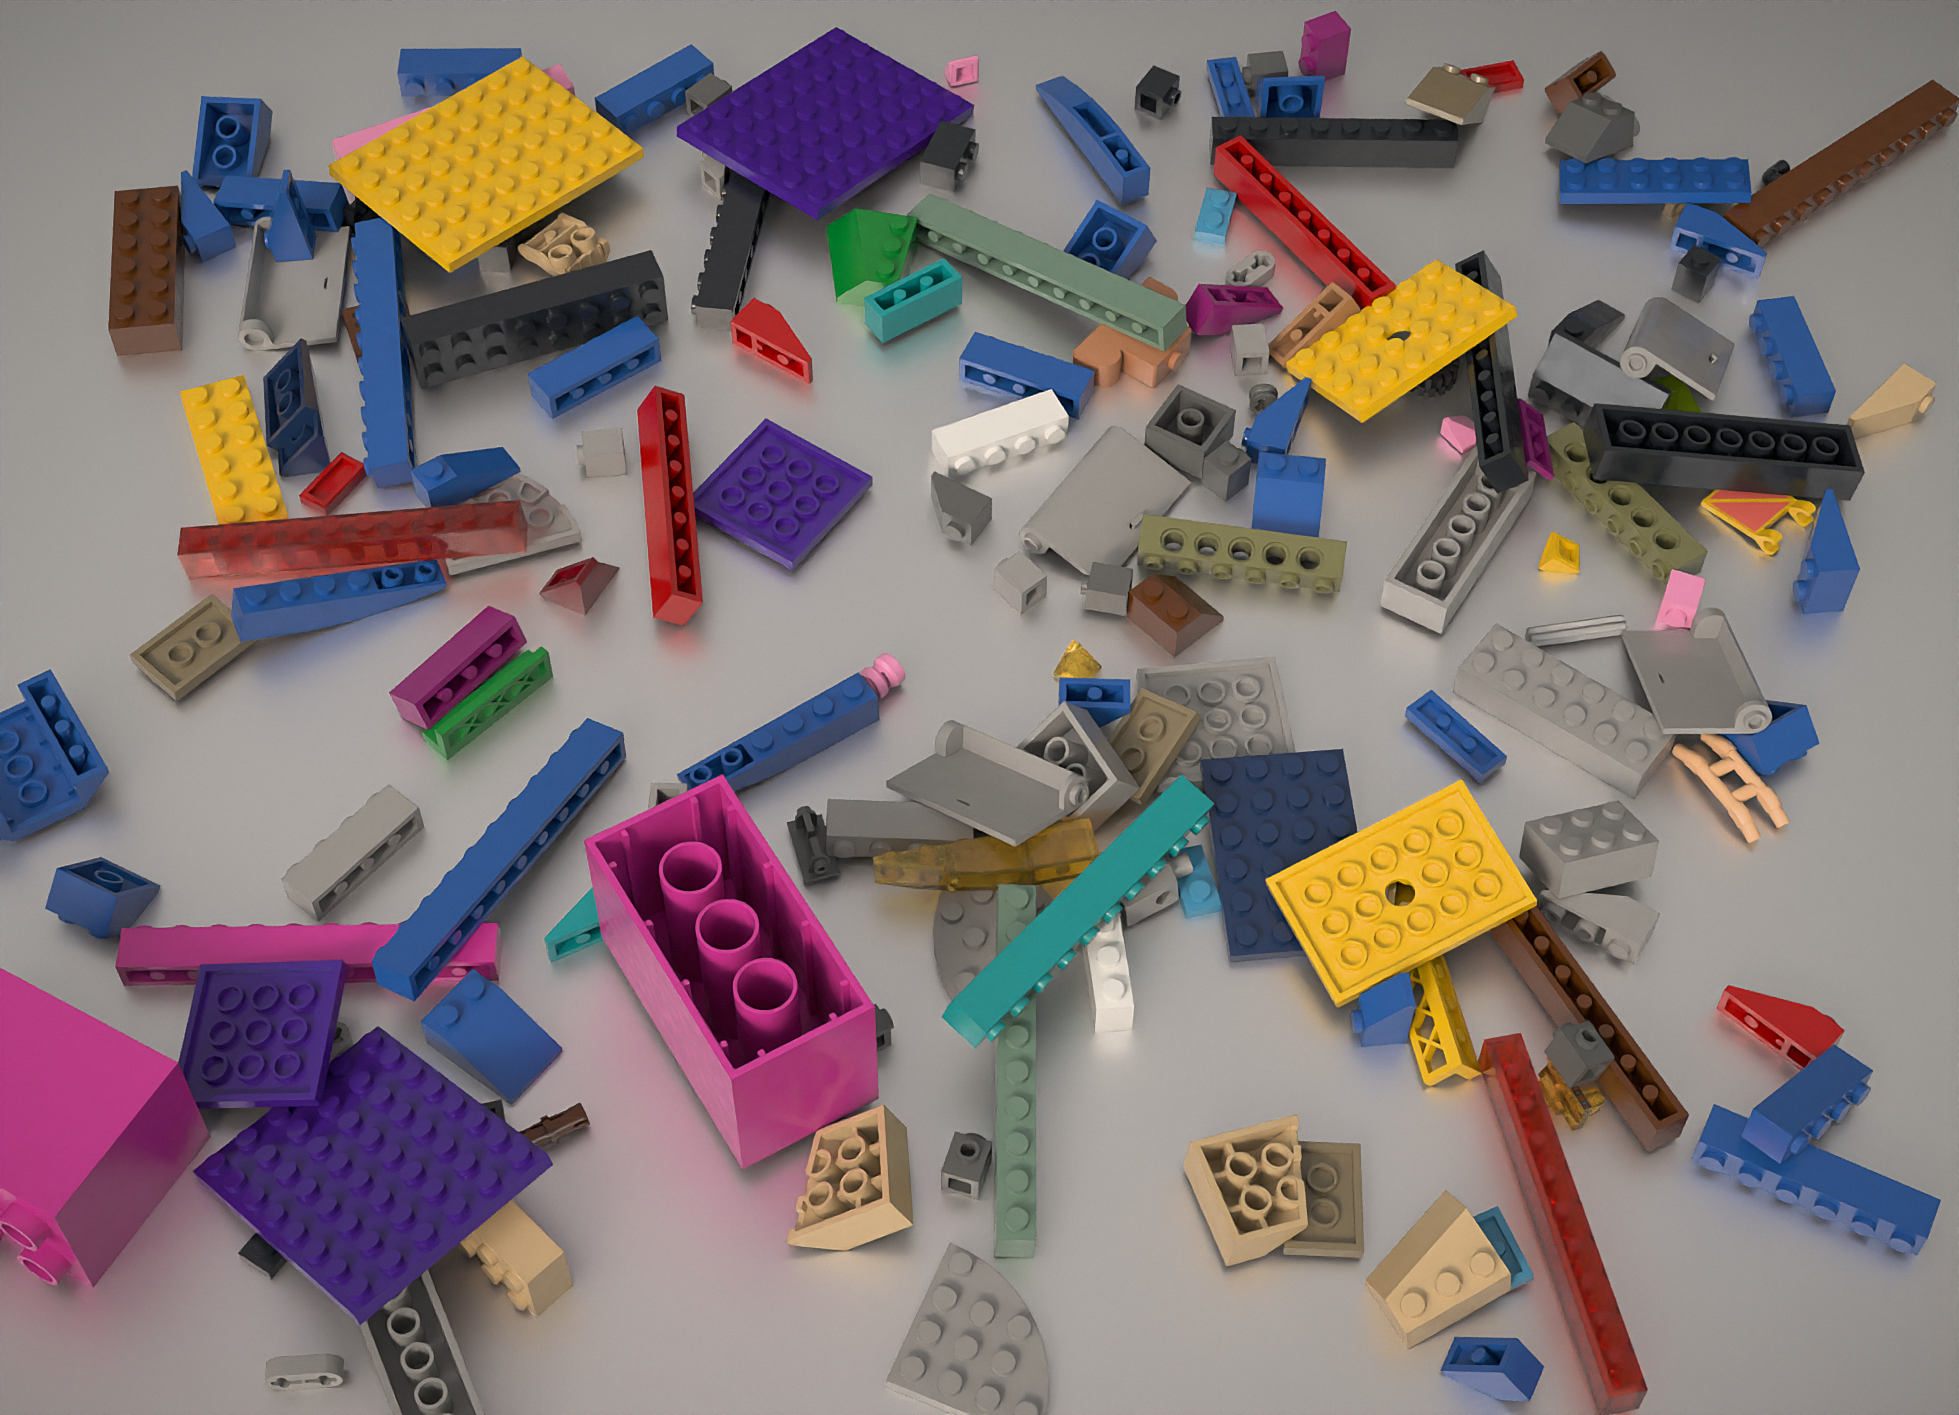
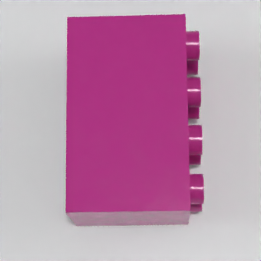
M723 774L584 840L602 938L742 1170L879 1099L875 1006Z
M0 968V1241L4 1237L24 1248L19 1254L18 1260L27 1270L46 1283L57 1286L68 1273L94 1288L211 1136L178 1062Z

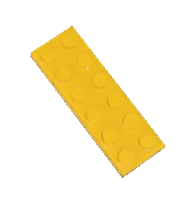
M240 375L180 391L224 543L290 526V520L245 376Z

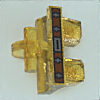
M1547 1057L1548 1064L1539 1072L1538 1076L1540 1079L1536 1082L1541 1092L1537 1094L1534 1102L1539 1109L1551 1107L1555 1115L1562 1114L1572 1131L1581 1129L1589 1116L1600 1111L1605 1102L1604 1097L1599 1089L1595 1087L1582 1090L1580 1086L1569 1088Z

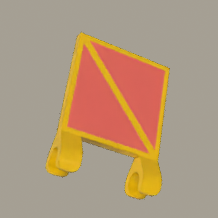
M1717 489L1701 502V506L1754 539L1761 549L1769 555H1773L1780 550L1778 543L1783 537L1777 530L1768 529L1787 512L1790 513L1799 525L1803 527L1808 526L1813 522L1814 518L1811 515L1816 511L1813 503L1797 500L1788 495Z

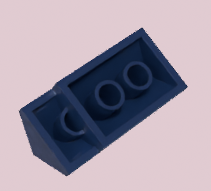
M300 338L263 377L266 442L268 447L278 451L279 475L283 477L320 473L331 463L315 373L307 341Z

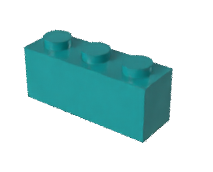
M943 258L864 297L865 324L882 343H885L961 305L962 276Z

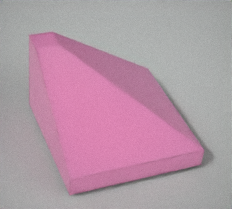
M977 55L948 62L944 75L950 87L979 80V58Z
M1452 416L1443 419L1440 433L1461 453L1477 445L1474 423L1467 416Z

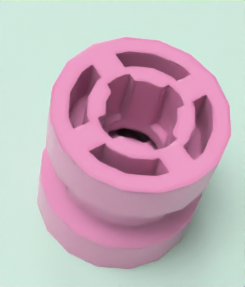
M882 653L877 657L871 668L865 667L859 672L877 694L878 701L888 694L890 687H897L906 679L904 669L900 663L887 653Z

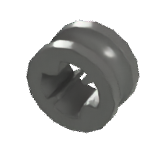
M1258 384L1252 387L1249 391V407L1251 411L1259 414L1275 402L1278 398L1276 387L1270 384Z

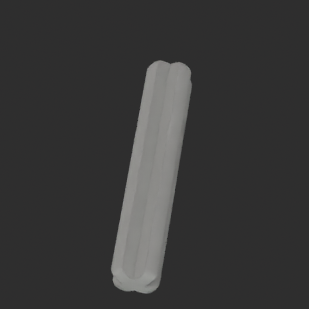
M1614 615L1528 627L1525 640L1539 647L1622 635V631H1626L1627 623L1623 615Z

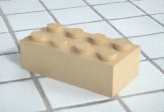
M510 1200L458 1244L460 1250L468 1258H472L475 1255L483 1263L481 1266L483 1272L494 1284H498L501 1281L509 1289L507 1295L518 1309L523 1311L527 1308L536 1318L573 1286L565 1252L513 1200Z

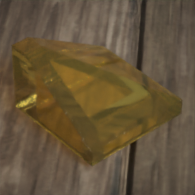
M1073 640L1054 670L1053 676L1058 679L1059 677L1094 678L1102 666L1079 642Z

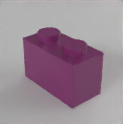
M1336 11L1304 23V31L1301 38V55L1298 61L1299 69L1304 76H1324L1325 81L1345 74L1351 28Z

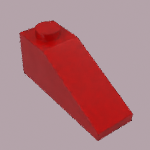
M753 298L730 321L732 343L810 384L813 381L812 358L780 311L770 304H765Z
M1731 985L1724 989L1717 1005L1719 1011L1800 1071L1834 1044L1837 1046L1845 1031L1832 1017L1822 1014L1814 1007Z

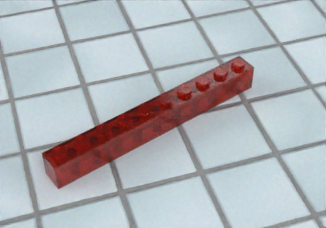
M520 500L182 527L180 529L177 556L188 578L199 579L527 552L528 524Z
M1516 1033L1484 1039L1478 1058L1482 1076L1599 1415H1611L1639 1409L1648 1388L1522 1034Z

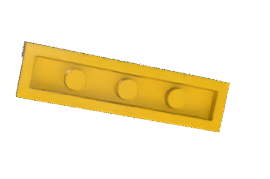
M1444 954L1409 972L1412 990L1416 983L1421 984L1424 989V995L1419 1007L1415 1006L1414 1011L1417 1012L1413 1014L1409 1036L1424 1084L1430 1087L1455 1073L1468 1080L1482 1074ZM1426 1015L1433 1017L1435 1024L1429 1040L1423 1038L1420 1031ZM1436 1048L1443 1050L1447 1064L1433 1071L1430 1062Z

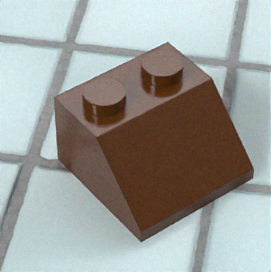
M1153 573L1128 591L1126 617L1173 657L1179 655L1224 619L1221 613L1176 576Z

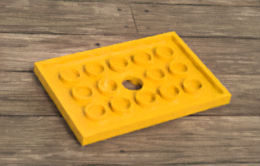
M1436 259L1408 279L1400 282L1396 286V290L1387 296L1375 299L1372 306H1367L1360 313L1350 316L1347 322L1335 330L1325 333L1319 341L1308 348L1298 351L1294 358L1286 362L1288 372L1299 380H1303L1305 377L1311 378L1312 389L1363 423L1518 317L1514 305ZM1399 331L1411 333L1404 341L1400 338L1388 340L1394 333Z
M1462 779L1265 879L1269 891L1337 1008L1358 998L1360 994L1400 973L1409 972L1537 906V899ZM1400 881L1403 884L1411 885L1415 891L1413 901L1406 906L1391 904L1385 895L1387 888L1392 883Z

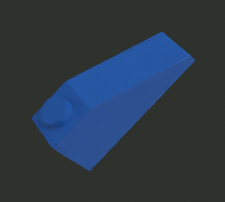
M188 171L181 172V222L185 235L182 236V241L190 254L194 252L203 263L235 248L236 244L228 221Z
M284 170L273 207L269 230L264 233L265 246L268 250L272 251L276 262L313 260L317 236L290 170Z
M1688 202L1675 225L1669 249L1686 254L1695 245L1722 258L1721 267L1759 279L1767 256V252L1720 214Z
M1305 377L1259 413L1255 418L1252 428L1246 427L1241 447L1246 448V453L1251 458V463L1258 465L1259 452L1289 455L1309 401L1311 378Z
M503 447L439 455L412 469L411 475L416 496L430 514L435 517L521 471Z

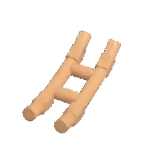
M1701 734V741L1710 746L1722 758V760L1711 766H1708V762L1701 754L1695 750H1690L1681 743L1673 748V755L1683 761L1684 765L1690 768L1695 775H1698L1729 811L1728 814L1732 817L1737 827H1740L1748 843L1761 837L1753 822L1752 815L1743 804V802L1754 796H1757V800L1762 804L1766 813H1769L1776 828L1790 822L1781 807L1782 803L1771 787H1767L1736 751L1737 748L1724 736ZM1735 770L1746 785L1731 792L1719 777Z

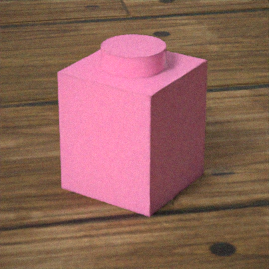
M1672 569L1656 621L1690 630L1706 579Z

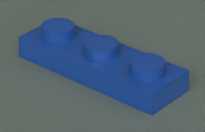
M1229 57L1207 60L1206 71L1221 117H1255L1237 58Z
M1432 689L1406 708L1405 717L1478 782L1481 783L1505 765L1507 755Z

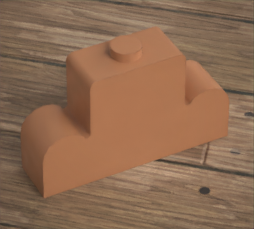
M1148 277L1141 284V286L1150 288L1157 293L1178 301V295L1172 288L1152 277ZM1100 324L1073 350V364L1095 371L1094 385L1097 387L1108 388L1114 386L1119 381L1120 371L1145 385L1155 388L1173 370H1178L1184 359L1189 355L1191 328L1187 326V329L1163 352Z

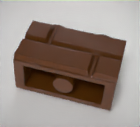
M1600 51L1580 61L1545 87V93L1556 112L1561 114L1570 101L1581 98L1586 93L1597 92L1616 77V72L1606 55Z

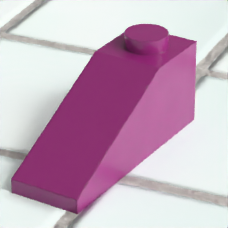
M1198 284L1186 303V321L1191 331L1198 335H1222L1230 332L1232 325L1252 324L1277 315L1284 308L1268 287Z
M1519 398L1518 406L1527 466L1550 481L1554 477L1543 414Z

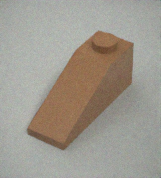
M1332 282L1268 344L1269 356L1283 368H1287L1286 362L1294 358L1298 351L1310 347L1319 341L1325 333L1335 330L1347 322L1350 316L1360 313V308L1348 293Z

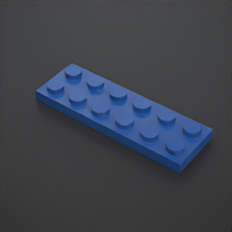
M1699 157L1681 160L1676 158H1664L1662 160H1646L1643 158L1614 160L1603 158L1584 163L1576 158L1560 160L1559 162L1560 204L1751 203L1752 191L1748 159L1729 157L1727 159Z

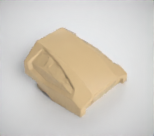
M560 213L555 221L528 242L518 246L519 253L525 259L537 264L552 276L605 263L611 251L608 241L597 235L593 228L588 227L583 221L564 213Z

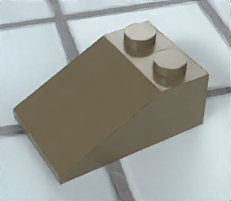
M1444 63L1443 67H1433L1407 97L1405 104L1460 125L1483 122L1496 87L1489 85V79L1474 73H1472L1471 77L1460 74L1461 68Z

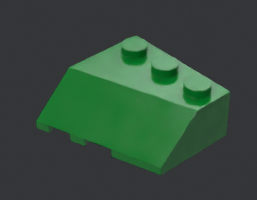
M855 208L826 226L836 302L864 306V297L909 276L918 245L917 217Z

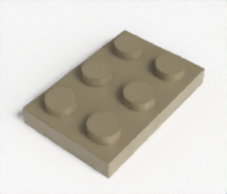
M211 594L131 653L130 657L133 664L178 701L259 639L240 642L231 618L232 610Z
M1141 688L1131 703L1130 713L1121 718L1107 740L1140 787L1129 799L1144 806L1202 718L1196 711Z
M1298 1141L1299 1145H1301L1302 1159L1300 1164L1302 1180L1305 1186L1308 1226L1283 1243V1255L1362 1258L1364 1253L1361 1144Z

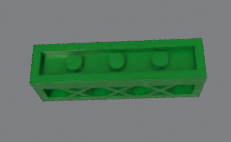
M542 646L533 653L529 649L456 705L429 730H424L422 732L424 741L445 759L449 760L553 677L549 652Z

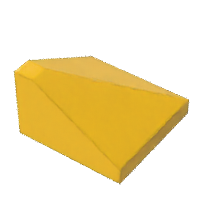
M1552 532L1549 535L1540 559L1539 569L1577 574L1579 572L1580 545Z

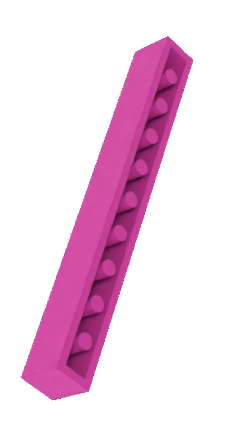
M484 921L432 982L461 981L472 969L490 981H499L502 939L498 923ZM365 922L360 925L326 923L324 925L303 926L297 923H290L285 926L251 924L249 926L228 927L216 924L211 927L176 925L174 927L153 928L141 925L136 928H122L115 968L124 986L196 985L200 964L343 960L348 966L345 983H376L372 959L376 951L380 947L385 946L394 936L402 922L383 925Z

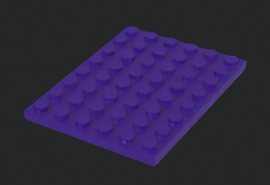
M835 27L678 125L676 136L812 218L819 220L928 146L941 121L959 125L971 117L974 112V104L920 75L913 69L897 62L890 56L881 53L867 43L858 40L844 30Z
M377 1026L343 1054L330 1062L321 1106L272 1107L265 1115L247 1129L241 1131L219 1151L210 1155L192 1172L204 1187L354 1321L361 1325L553 1166V1163L545 1151Z

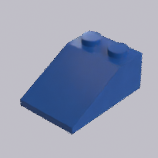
M201 96L192 178L200 187L220 188L226 175L258 176L270 141L273 111L262 99Z
M1096 200L1063 251L1128 279L1142 265L1157 240L1147 225Z
M1259 452L1251 529L1319 538L1326 458Z
M1833 489L1825 490L1810 530L1797 580L1793 583V596L1796 601H1799L1803 614L1843 611L1860 571Z
M474 969L420 1021L428 1045L511 1105L563 1052L562 1047L500 987Z

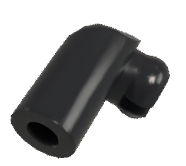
M1785 160L1776 162L1763 173L1762 184L1767 186L1790 171V165Z

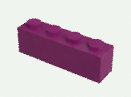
M488 605L392 689L389 694L403 719L429 730L523 647L527 640L515 616Z

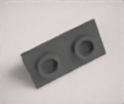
M809 806L798 808L795 820L787 822V827L804 883L840 875L835 856L825 854L826 826L822 814L816 815V812L811 810Z

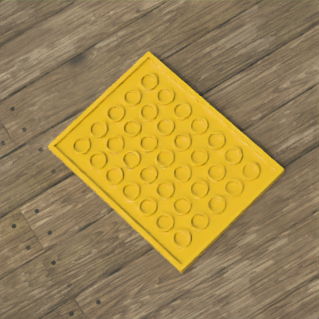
M522 56L329 164L328 168L330 176L451 273L644 158V148Z

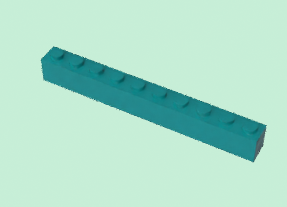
M1181 774L950 1002L941 1017L975 1049L985 1039L990 1042L994 1041L1007 1026L1003 1020L1009 1014L1016 1018L1030 1003L1027 996L1033 990L1040 994L1054 979L1050 973L1056 967L1063 971L1077 956L1074 949L1080 943L1087 947L1100 932L1097 926L1102 921L1107 924L1111 923L1123 909L1119 904L1125 898L1131 902L1145 887L1142 881L1147 876L1153 880L1167 865V862L1163 859L1169 853L1175 858L1189 842L1185 837L1190 832L1197 836L1210 821L1206 815L1215 803Z

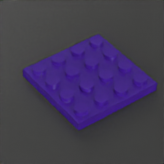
M765 418L693 492L695 516L793 571L873 485L871 475Z
M343 960L200 964L178 1061L198 1109L321 1106L348 966Z

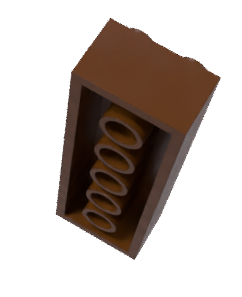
M178 185L114 192L108 331L117 356L182 350L185 246L182 236L185 235L181 222V194Z

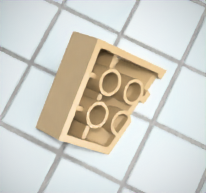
M885 1105L878 1106L816 1131L805 1170L809 1178L804 1195L798 1196L795 1210L799 1215L795 1228L789 1229L786 1241L788 1244L846 1251L914 1225L907 1127Z
M1298 1114L1191 1141L1183 1167L1226 1266L1263 1257L1308 1226L1305 1186L1302 1180L1300 1164L1302 1159L1301 1145L1298 1143L1297 1132L1299 1127Z
M1445 1190L1367 1277L1365 1284L1406 1348L1410 1349L1510 1291L1511 1273L1467 1207Z

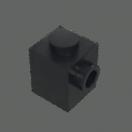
M1153 65L1136 86L1134 109L1161 120L1171 107H1175L1180 100V76Z
M1693 245L1678 263L1671 290L1700 303L1715 283L1722 258Z

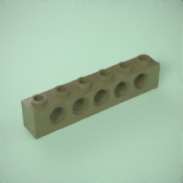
M1575 422L1547 436L1554 476L1563 484L1568 492L1572 493L1584 504L1589 513L1594 514L1606 526L1610 534L1616 536L1634 557L1642 561L1651 570L1656 579L1661 580L1667 586L1672 569L1691 575L1701 572L1708 551L1638 483L1593 479L1583 430Z
M1143 514L1137 564L1143 565L1150 570L1176 569L1179 573L1185 575H1195L1198 572L1211 574L1212 577L1221 580H1227L1231 577L1242 578L1252 584L1271 582L1278 583L1281 587L1287 589H1296L1300 586L1313 588L1318 593L1327 594L1333 591L1340 592L1347 541ZM1169 543H1177L1182 548L1177 551H1170L1165 546ZM1204 547L1212 548L1215 551V553L1213 555L1206 556L1201 554L1199 550ZM1244 552L1248 554L1249 558L1238 560L1233 557V554ZM1276 556L1281 558L1283 563L1273 565L1266 559ZM1304 561H1311L1315 563L1317 567L1315 569L1308 570L1303 568L1301 566V563Z

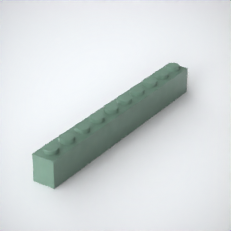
M929 193L907 213V216L917 217L918 242L1163 352L1187 329L1185 304L1102 269L1097 265L1086 262L1072 254L1054 248L1047 243L1038 241L1022 232L1013 230L997 221L965 209L946 199Z
M998 884L996 901V956L1036 918V885ZM1034 990L1027 996L1030 1003L1016 1018L1009 1014L1003 1020L1007 1026L995 1039L994 1257L1033 1258L1036 1246V992Z

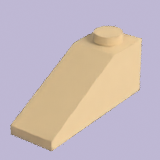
M1903 363L1849 417L1847 425H1850L1854 439L1911 423L1920 413L1925 415L1935 402V398L1932 395L1937 383Z

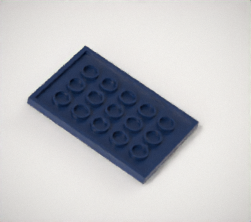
M1343 749L1202 759L1200 762L1203 792L1204 795L1215 803L1207 813V817L1210 819L1208 825L1229 962L1307 956L1269 891L1265 879L1358 832Z

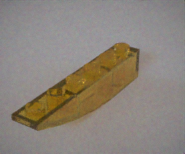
M1090 818L1080 820L1067 819L1062 823L1048 826L1016 847L990 835L975 839L962 838L953 843L936 846L924 845L918 849L903 852H887L881 856L873 857L875 883L943 891L998 890V884L1041 885L1077 878L1100 855Z

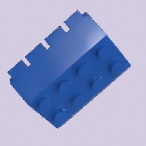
M51 669L18 684L17 686L24 702L0 712V840L18 841L84 809L109 773L106 764Z

